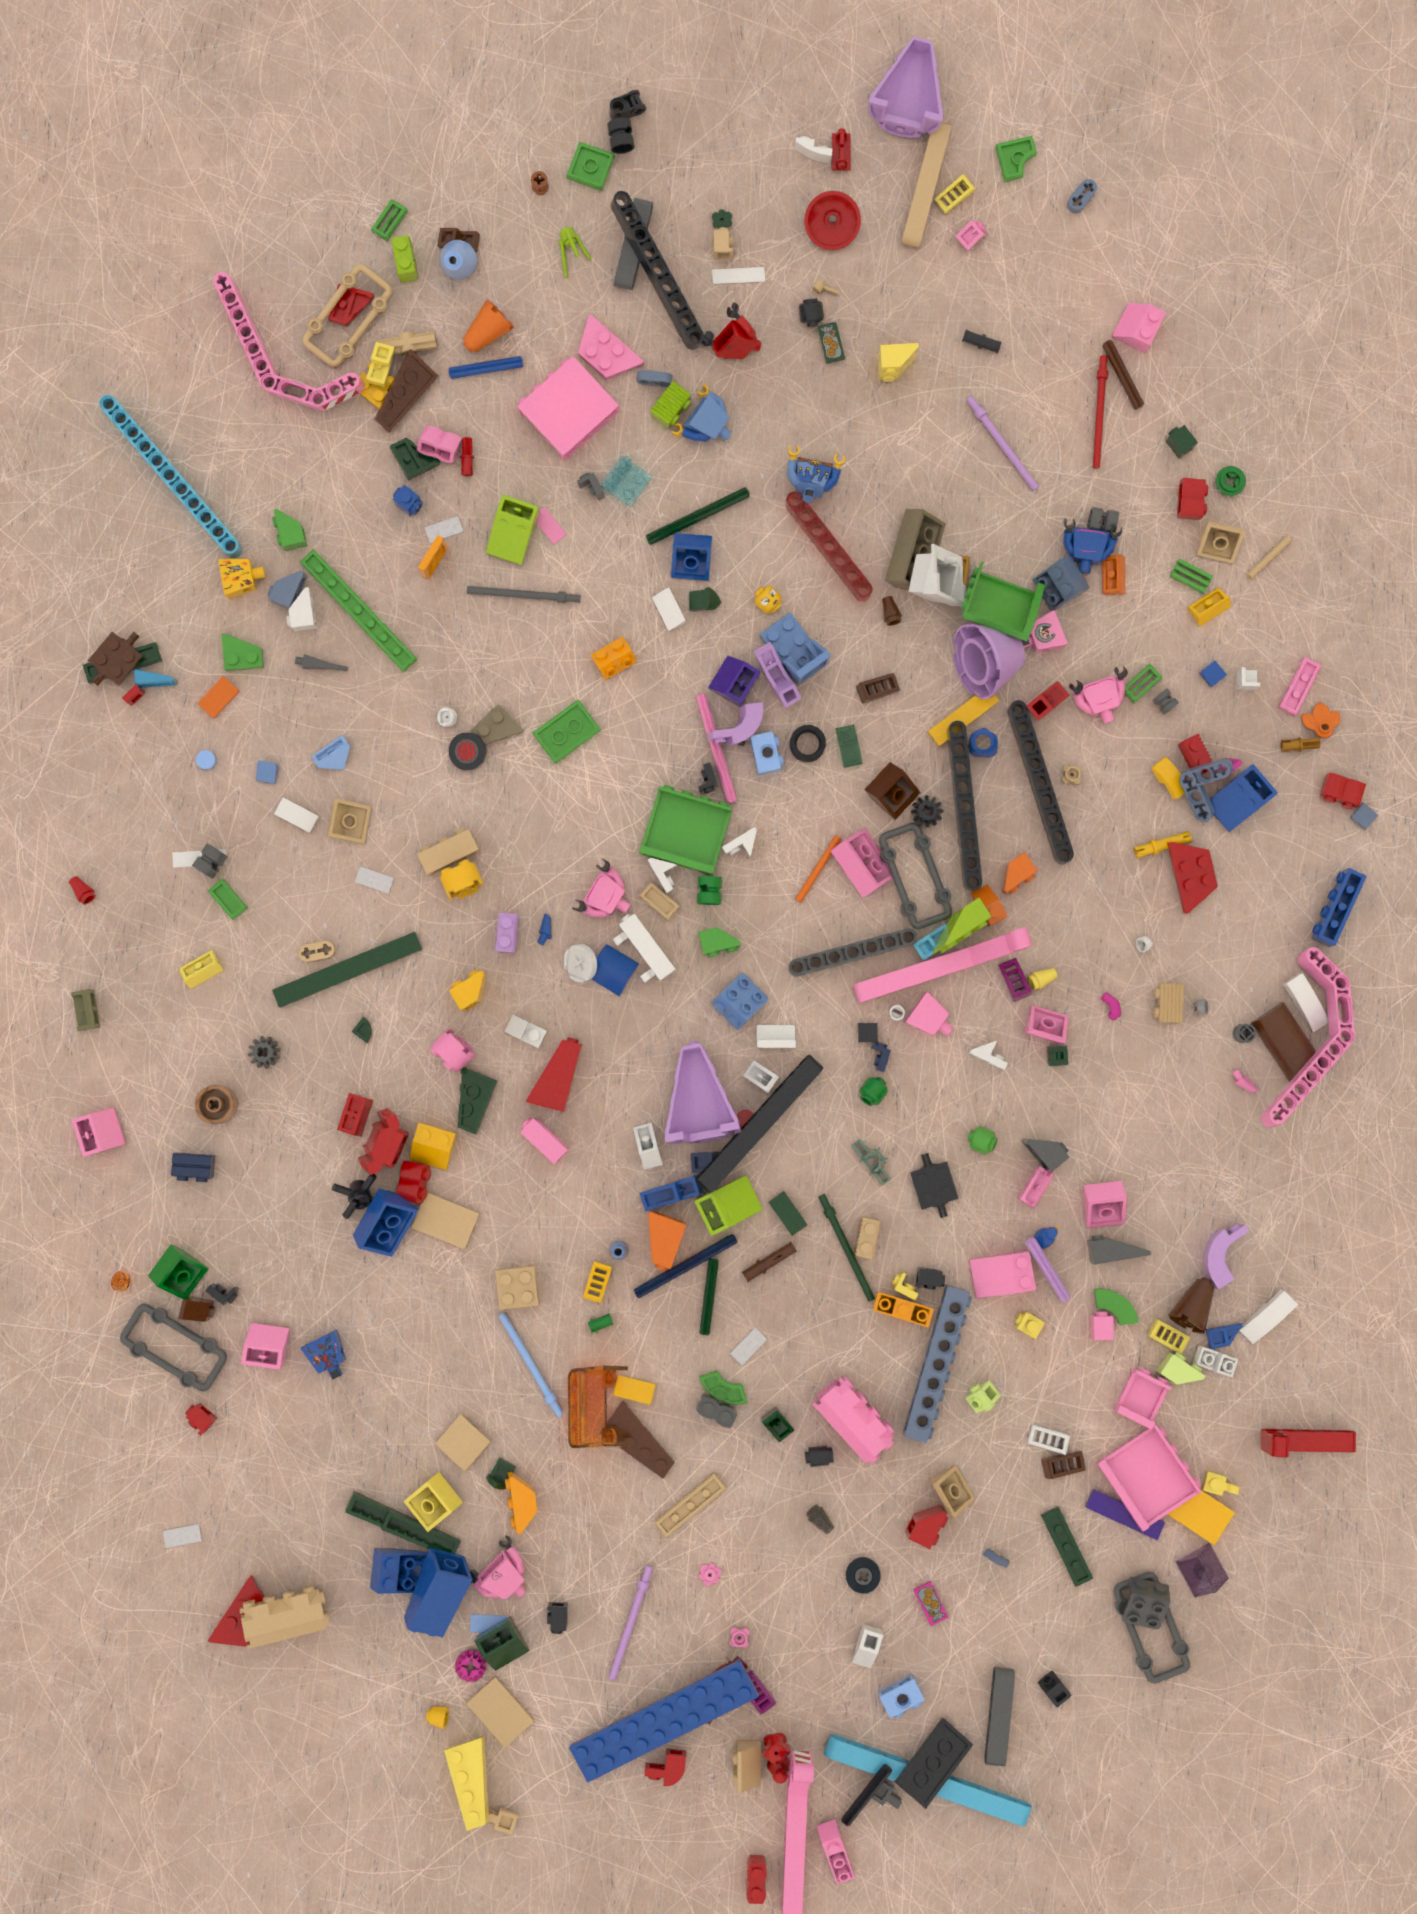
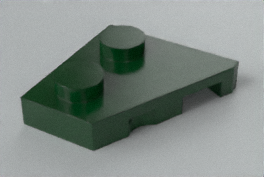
M408 438L390 445V450L408 481L440 465L439 459L420 453L414 442Z

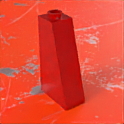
M568 1037L567 1041H561L526 1100L527 1103L565 1112L582 1047L581 1044H578L579 1040Z

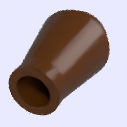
M884 597L882 599L884 622L888 626L899 624L902 621V614L893 597Z

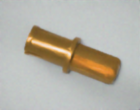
M1298 737V739L1281 740L1282 752H1302L1304 749L1320 748L1319 738L1302 739Z

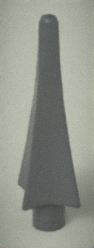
M304 654L303 658L297 656L295 658V664L302 665L303 669L348 670L346 666L329 663Z

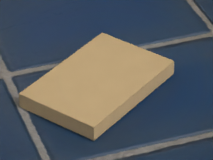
M428 1192L426 1199L420 1204L419 1211L411 1228L465 1250L480 1213Z
M497 1676L493 1677L466 1702V1705L504 1748L534 1722L533 1717Z

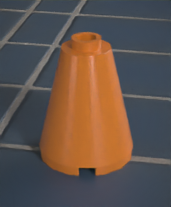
M487 299L462 338L465 341L463 346L470 353L472 351L478 352L510 332L514 326Z

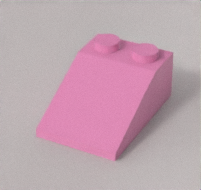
M1028 1250L969 1260L976 1298L1036 1290L1030 1252Z

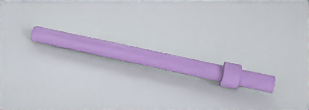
M973 396L969 397L966 401L974 410L976 418L982 421L1032 491H1035L1039 487L988 418L986 410L980 407Z
M646 1565L642 1579L638 1581V1591L608 1677L611 1680H616L645 1591H648L650 1585L649 1579L653 1566Z

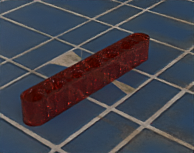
M796 491L790 492L786 497L785 503L788 512L854 597L860 602L869 600L873 591L871 583L811 506L803 501V496ZM791 499H797L799 501V504L793 506L789 503V501ZM808 514L811 518L805 521L801 518V515ZM818 528L822 531V534L815 535L812 530ZM826 543H830L833 545L834 548L832 550H826L824 548V545ZM842 558L845 560V564L838 565L835 560ZM854 573L857 576V578L855 580L848 579L847 574ZM860 588H866L868 590V594L861 595L858 590Z

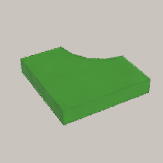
M1032 136L996 144L995 148L1004 182L1023 178L1024 164L1037 154Z

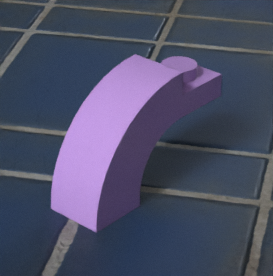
M771 642L753 651L767 682L785 708L802 699L795 683L790 679L782 666Z
M763 702L744 704L739 707L740 718L735 728L711 731L707 734L708 742L715 741V744L726 742L727 747H731L751 737L761 723Z

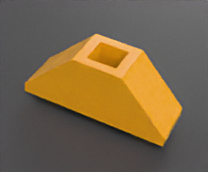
M878 1292L872 1310L929 1328L934 1308L902 1297Z
M508 1472V1479H505L506 1491H510L511 1498H507L509 1510L513 1509V1517H510L511 1528H515L517 1535H519L538 1512L533 1486L513 1472Z

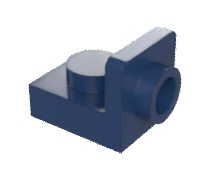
M879 1042L876 1045L872 1044L870 1048L881 1052L880 1055H876L874 1065L877 1071L885 1072L891 1050L887 1049L888 1045Z
M719 1151L691 1153L692 1172H702Z

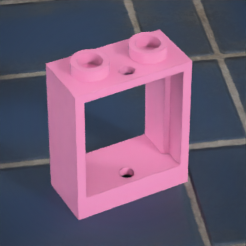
M528 1118L520 1126L522 1128L520 1133L553 1164H556L569 1150L537 1118Z

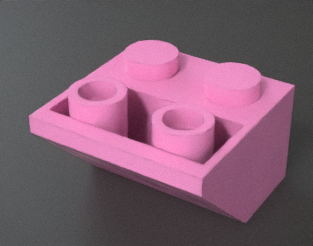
M115 1108L71 1120L83 1157L92 1156L126 1144Z
M251 1323L244 1343L241 1364L282 1369L285 1365L290 1328Z

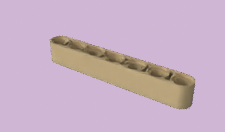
M942 122L939 128L930 134L904 230L902 244L920 247L951 131V124Z

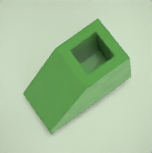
M278 509L274 510L275 516L272 517L274 527L278 528L279 535H277L279 546H282L285 551L308 546L301 523Z
M717 927L698 932L703 955H708V958L718 956L719 952L724 950L727 953L738 951L737 947L741 946L739 940Z

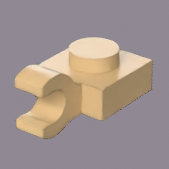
M489 1808V1822L495 1823L494 1830L512 1835L519 1813L500 1808L497 1813Z

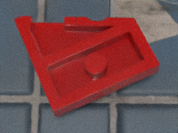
M356 288L347 289L330 312L329 322L348 327L374 299V293Z

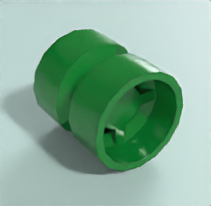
M699 876L697 888L700 889V892L697 893V904L721 905L722 893L719 890L722 889V877Z

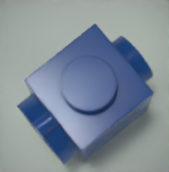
M403 485L401 488L399 487L393 494L394 498L392 500L395 505L410 517L411 515H416L423 506L420 496L406 485Z

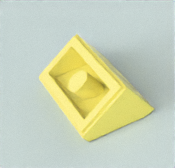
M210 950L179 968L184 983L189 988H194L222 972L223 967L214 951Z

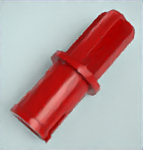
M470 437L462 438V455H460L462 476H473V459H475V456L472 455V438Z

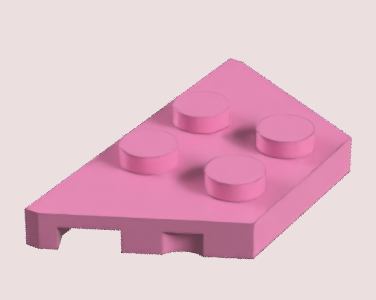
M591 314L588 316L578 355L607 380L615 377L617 374L626 373L629 369L644 365V361Z

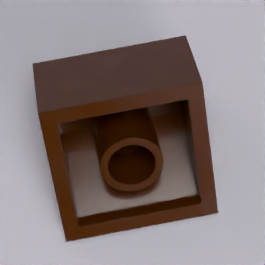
M891 762L864 789L871 799L894 820L921 793L904 770Z

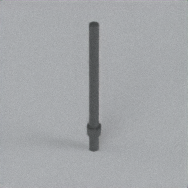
M467 586V594L554 600L558 603H565L566 601L581 602V595L566 594V592L562 591L551 593Z

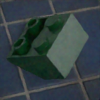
M511 1616L478 1634L474 1641L485 1661L495 1671L530 1651Z

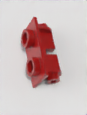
M843 128L838 129L837 133H832V171H851V133H847Z

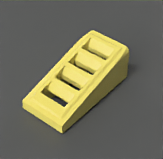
M962 174L935 197L934 201L947 214L974 193L975 188L966 176ZM960 184H963L967 189L965 192L959 186ZM955 188H956V189L960 192V194H961L959 197H958L957 194L953 191ZM951 193L955 201L952 202L947 194ZM943 197L950 204L948 207L941 200Z
M1156 1318L1147 1333V1336L1182 1354L1190 1339L1186 1334ZM1163 1326L1164 1328H1163V1330H1162L1160 1336L1157 1337L1156 1335H1157V1333H1158L1160 1327ZM1167 1330H1170V1333L1164 1341V1335L1166 1334ZM1176 1333L1177 1335H1176V1337H1175L1173 1343L1170 1344L1169 1342H1170V1340H1171L1173 1334ZM1181 1336L1183 1337V1340L1179 1348H1177L1175 1346Z

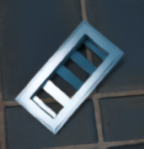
M138 669L134 670L135 684L140 688L178 685L177 680L171 676Z

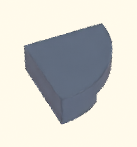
M986 1549L983 1554L997 1565L1007 1568L1010 1563L1008 1559L1003 1556L1000 1557L990 1549Z

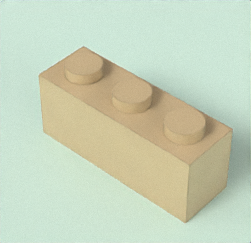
M460 829L454 833L455 836L449 839L444 837L437 841V845L432 847L428 845L420 849V853L417 856L428 876L434 875L481 852L469 829Z

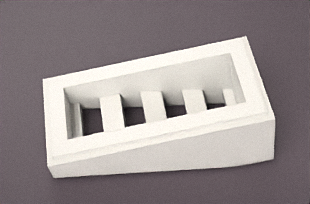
M1032 1424L1028 1444L1066 1455L1072 1435ZM1037 1430L1041 1431L1039 1442L1035 1441ZM1045 1433H1048L1049 1435L1047 1438L1046 1444H1044L1043 1440ZM1055 1435V1444L1051 1446L1052 1437ZM1062 1437L1064 1438L1062 1448H1058L1060 1438Z

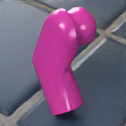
M1105 992L1101 1000L1110 1007L1108 1017L1111 1020H1116L1122 1013L1120 1003L1108 992Z

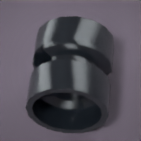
M622 117L610 120L607 123L608 134L611 137L609 139L611 151L615 154H624L632 151L635 145L631 120Z

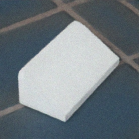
M669 587L652 597L668 632L686 624L685 618Z

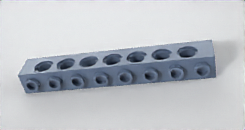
M945 1285L903 1430L904 1437L927 1443L928 1439H931L933 1436V1420H937L939 1415L937 1406L939 1401L942 1402L945 1390L942 1389L944 1382L947 1383L949 1380L950 1371H948L950 1364H953L956 1355L953 1352L954 1347L960 1342L961 1334H959V1330L965 1324V1309L970 1307L972 1300L970 1292L967 1290ZM952 1303L959 1304V1310L955 1313L950 1312V1305ZM953 1322L954 1328L951 1331H945V1323ZM942 1340L948 1341V1348L945 1350L939 1349V1343ZM937 1359L943 1360V1366L939 1369L933 1367V1363ZM936 1378L938 1380L937 1385L929 1387V1379ZM931 1397V1405L924 1406L922 1404L923 1399ZM919 1416L927 1417L925 1424H917Z

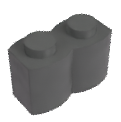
M702 1394L696 1406V1410L701 1416L714 1419L723 1427L731 1428L737 1417L735 1408L726 1403H719L711 1395Z

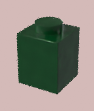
M1185 425L1181 428L1175 427L1172 429L1165 441L1179 459L1198 444Z

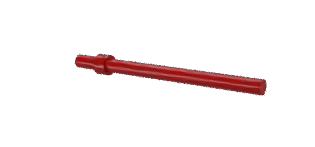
M1106 355L1100 356L1099 370H1097L1096 377L1098 380L1093 452V468L1095 469L1100 468L1105 385L1108 379Z

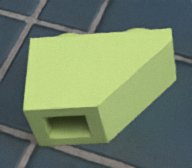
M1169 1352L1157 1369L1158 1373L1176 1385L1204 1380L1206 1377L1201 1373L1202 1369L1194 1363L1191 1366L1185 1362L1186 1358L1178 1352L1175 1355Z

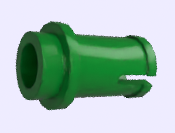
M609 1313L594 1320L591 1318V1321L588 1322L592 1333H598V1330L614 1325Z

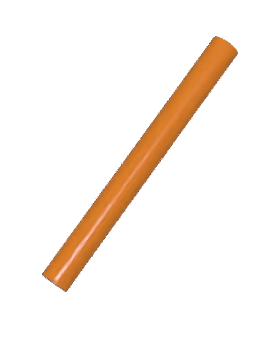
M837 835L834 836L796 896L795 900L799 903H802L831 857V850L838 846L841 838Z

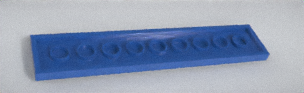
M739 1659L571 1744L569 1749L588 1783L758 1698L759 1693Z

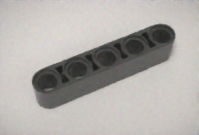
M634 198L633 203L648 229L653 202ZM629 217L628 222L633 223V219ZM635 234V237L637 239H643V237L640 234ZM626 235L614 278V286L633 290L640 261Z
M993 1668L984 1755L986 1765L1006 1766L1015 1670L1011 1668Z

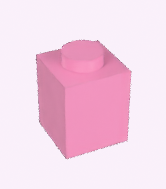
M1096 1311V1315H1090L1091 1338L1093 1340H1114L1113 1316L1108 1314L1107 1311Z

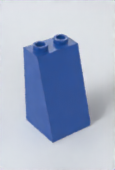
M429 1548L404 1616L407 1630L443 1638L472 1582L465 1556Z

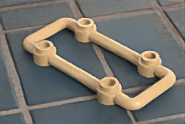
M357 264L350 273H344L341 277L340 287L318 317L308 321V330L302 338L304 347L331 367H338L344 359L351 358L354 353L353 347L378 313L386 311L387 301L393 292L391 285L364 264ZM363 272L382 287L385 292L381 297L373 299L371 311L349 341L340 344L339 354L333 360L312 344L310 339L313 335H318L322 332L324 320L346 290L355 287L357 275Z

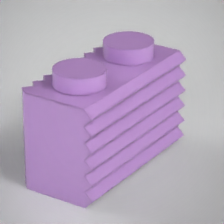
M499 913L495 950L499 953L515 954L519 916L511 913Z

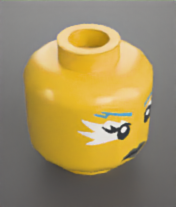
M770 585L764 588L760 586L754 593L756 596L754 604L766 614L770 612L773 614L782 604L781 594Z

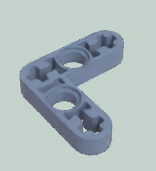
M1222 758L1187 769L1180 776L1181 786L1196 818L1201 822L1209 821L1215 812L1203 784L1229 776L1234 767L1229 759ZM1221 765L1223 767H1227L1226 771L1224 769L1218 770L1216 773V770L1219 769ZM1202 770L1210 771L1211 777L1203 776ZM1187 776H1188L1189 778L1192 777L1193 780H1192V781H1191V780H1187L1186 777H1187ZM1193 792H1199L1202 799H1195Z

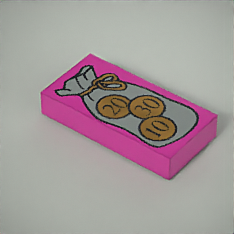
M931 1581L913 1589L931 1626L948 1618Z

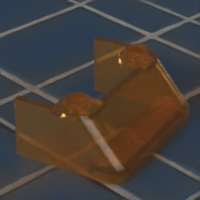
M602 1365L570 1370L568 1374V1443L571 1448L629 1446V1442H617L615 1430L607 1428V1388L614 1386L617 1380L616 1371H626L628 1366Z

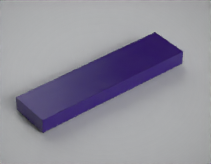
M1095 1489L1092 1490L1085 1506L1155 1540H1158L1165 1524L1164 1521L1159 1519L1143 1532L1121 1501Z

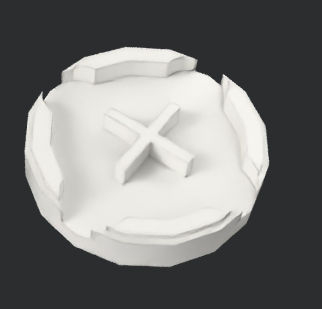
M576 944L566 950L563 963L570 979L581 983L592 979L597 970V959L591 948L585 944Z

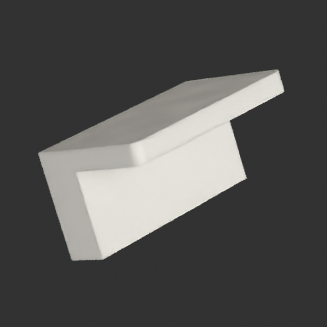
M757 1025V1048H796L795 1026Z

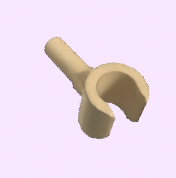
M817 280L812 287V290L818 294L822 290L836 295L839 294V290L828 287L823 280Z

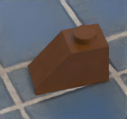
M194 1296L182 1300L178 1319L201 1322L209 1321L215 1313L214 1301Z

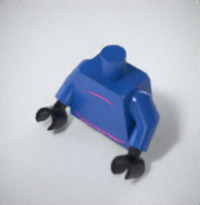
M1065 518L1063 523L1066 529L1064 530L1063 545L1067 554L1072 557L1074 562L1080 563V572L1082 574H1090L1091 565H1099L1100 561H1105L1112 554L1118 541L1117 537L1122 534L1123 528L1121 527L1120 532L1116 533L1113 531L1115 524L1112 525L1110 535V532L1075 527L1076 522L1074 518L1071 525H1066L1067 519Z

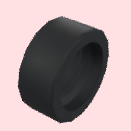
M813 725L798 727L790 738L792 755L802 762L817 760L822 756L826 747L824 733ZM812 733L818 738L819 747L815 753L805 755L798 750L797 739L801 734Z

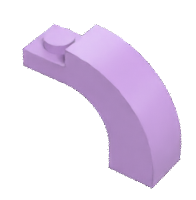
M1236 1223L1228 1228L1229 1232L1219 1228L1206 1244L1203 1256L1205 1273L1208 1279L1213 1282L1212 1285L1218 1290L1235 1279L1226 1266L1225 1254L1228 1247L1234 1241L1249 1232L1244 1224L1238 1225Z

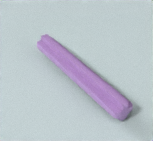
M1033 1237L1025 1241L1026 1246L1058 1298L1062 1302H1066L1070 1299V1294L1037 1240Z

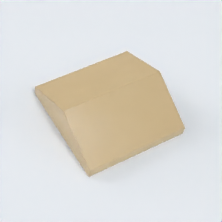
M334 798L327 836L364 844L371 806Z

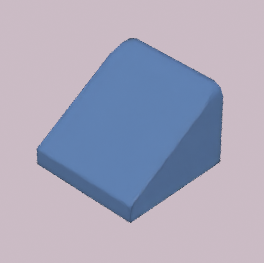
M258 760L256 781L275 784L279 765Z

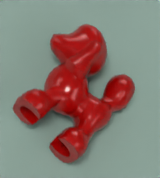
M783 1733L766 1735L763 1743L766 1747L762 1750L763 1757L768 1760L767 1769L773 1775V1780L778 1784L786 1782L790 1760L787 1756L790 1755L791 1747L789 1744H786L787 1739Z

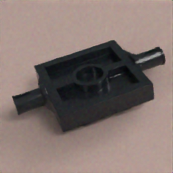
M925 1153L927 1161L924 1154L921 1155L924 1166L919 1170L910 1172L921 1209L937 1207L940 1218H943L941 1210H943L945 1217L948 1216L945 1204L959 1198L947 1161L933 1164L931 1163L929 1153Z

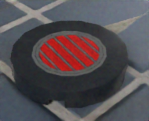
M471 732L456 735L451 741L449 757L457 768L474 770L485 761L487 748L479 735Z

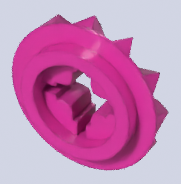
M476 1650L462 1652L455 1662V1672L459 1678L468 1683L476 1682L483 1677L486 1671V1661L481 1653ZM471 1659H473V1666H476V1669L473 1668L469 1674L468 1667H465V1665H468Z

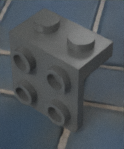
M1130 1577L1128 1582L1129 1599L1122 1615V1621L1147 1628L1160 1629L1170 1605L1169 1585Z

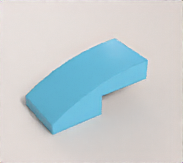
M946 924L913 944L923 961L934 954L932 951Z

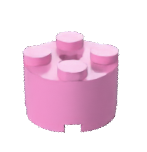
M448 1028L432 1043L430 1051L435 1056H440L444 1060L442 1063L448 1070L456 1072L460 1071L476 1054L472 1052L473 1049L460 1035L455 1037L453 1035L455 1031Z

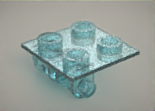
M621 455L600 486L631 507L652 476L631 462L632 459L630 457Z

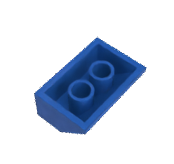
M379 1188L353 1233L358 1248L392 1257L418 1213V1208L397 1193Z

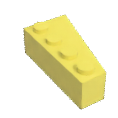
M484 1735L444 1750L467 1831L489 1822Z

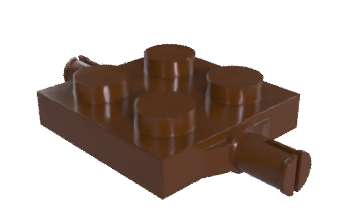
M133 631L129 638L125 640L111 632L88 659L99 672L92 682L99 686L104 678H107L120 686L143 658L133 646L140 636Z

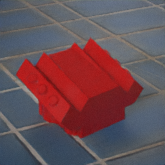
M388 1108L377 1112L380 1121L372 1124L373 1129L365 1145H362L366 1154L358 1157L362 1169L369 1175L379 1172L383 1165L394 1168L409 1136V1132L399 1128L400 1123L397 1115Z

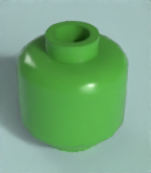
M981 1126L977 1127L975 1131L971 1130L967 1139L972 1150L984 1155L994 1151L998 1140L995 1137L994 1131Z

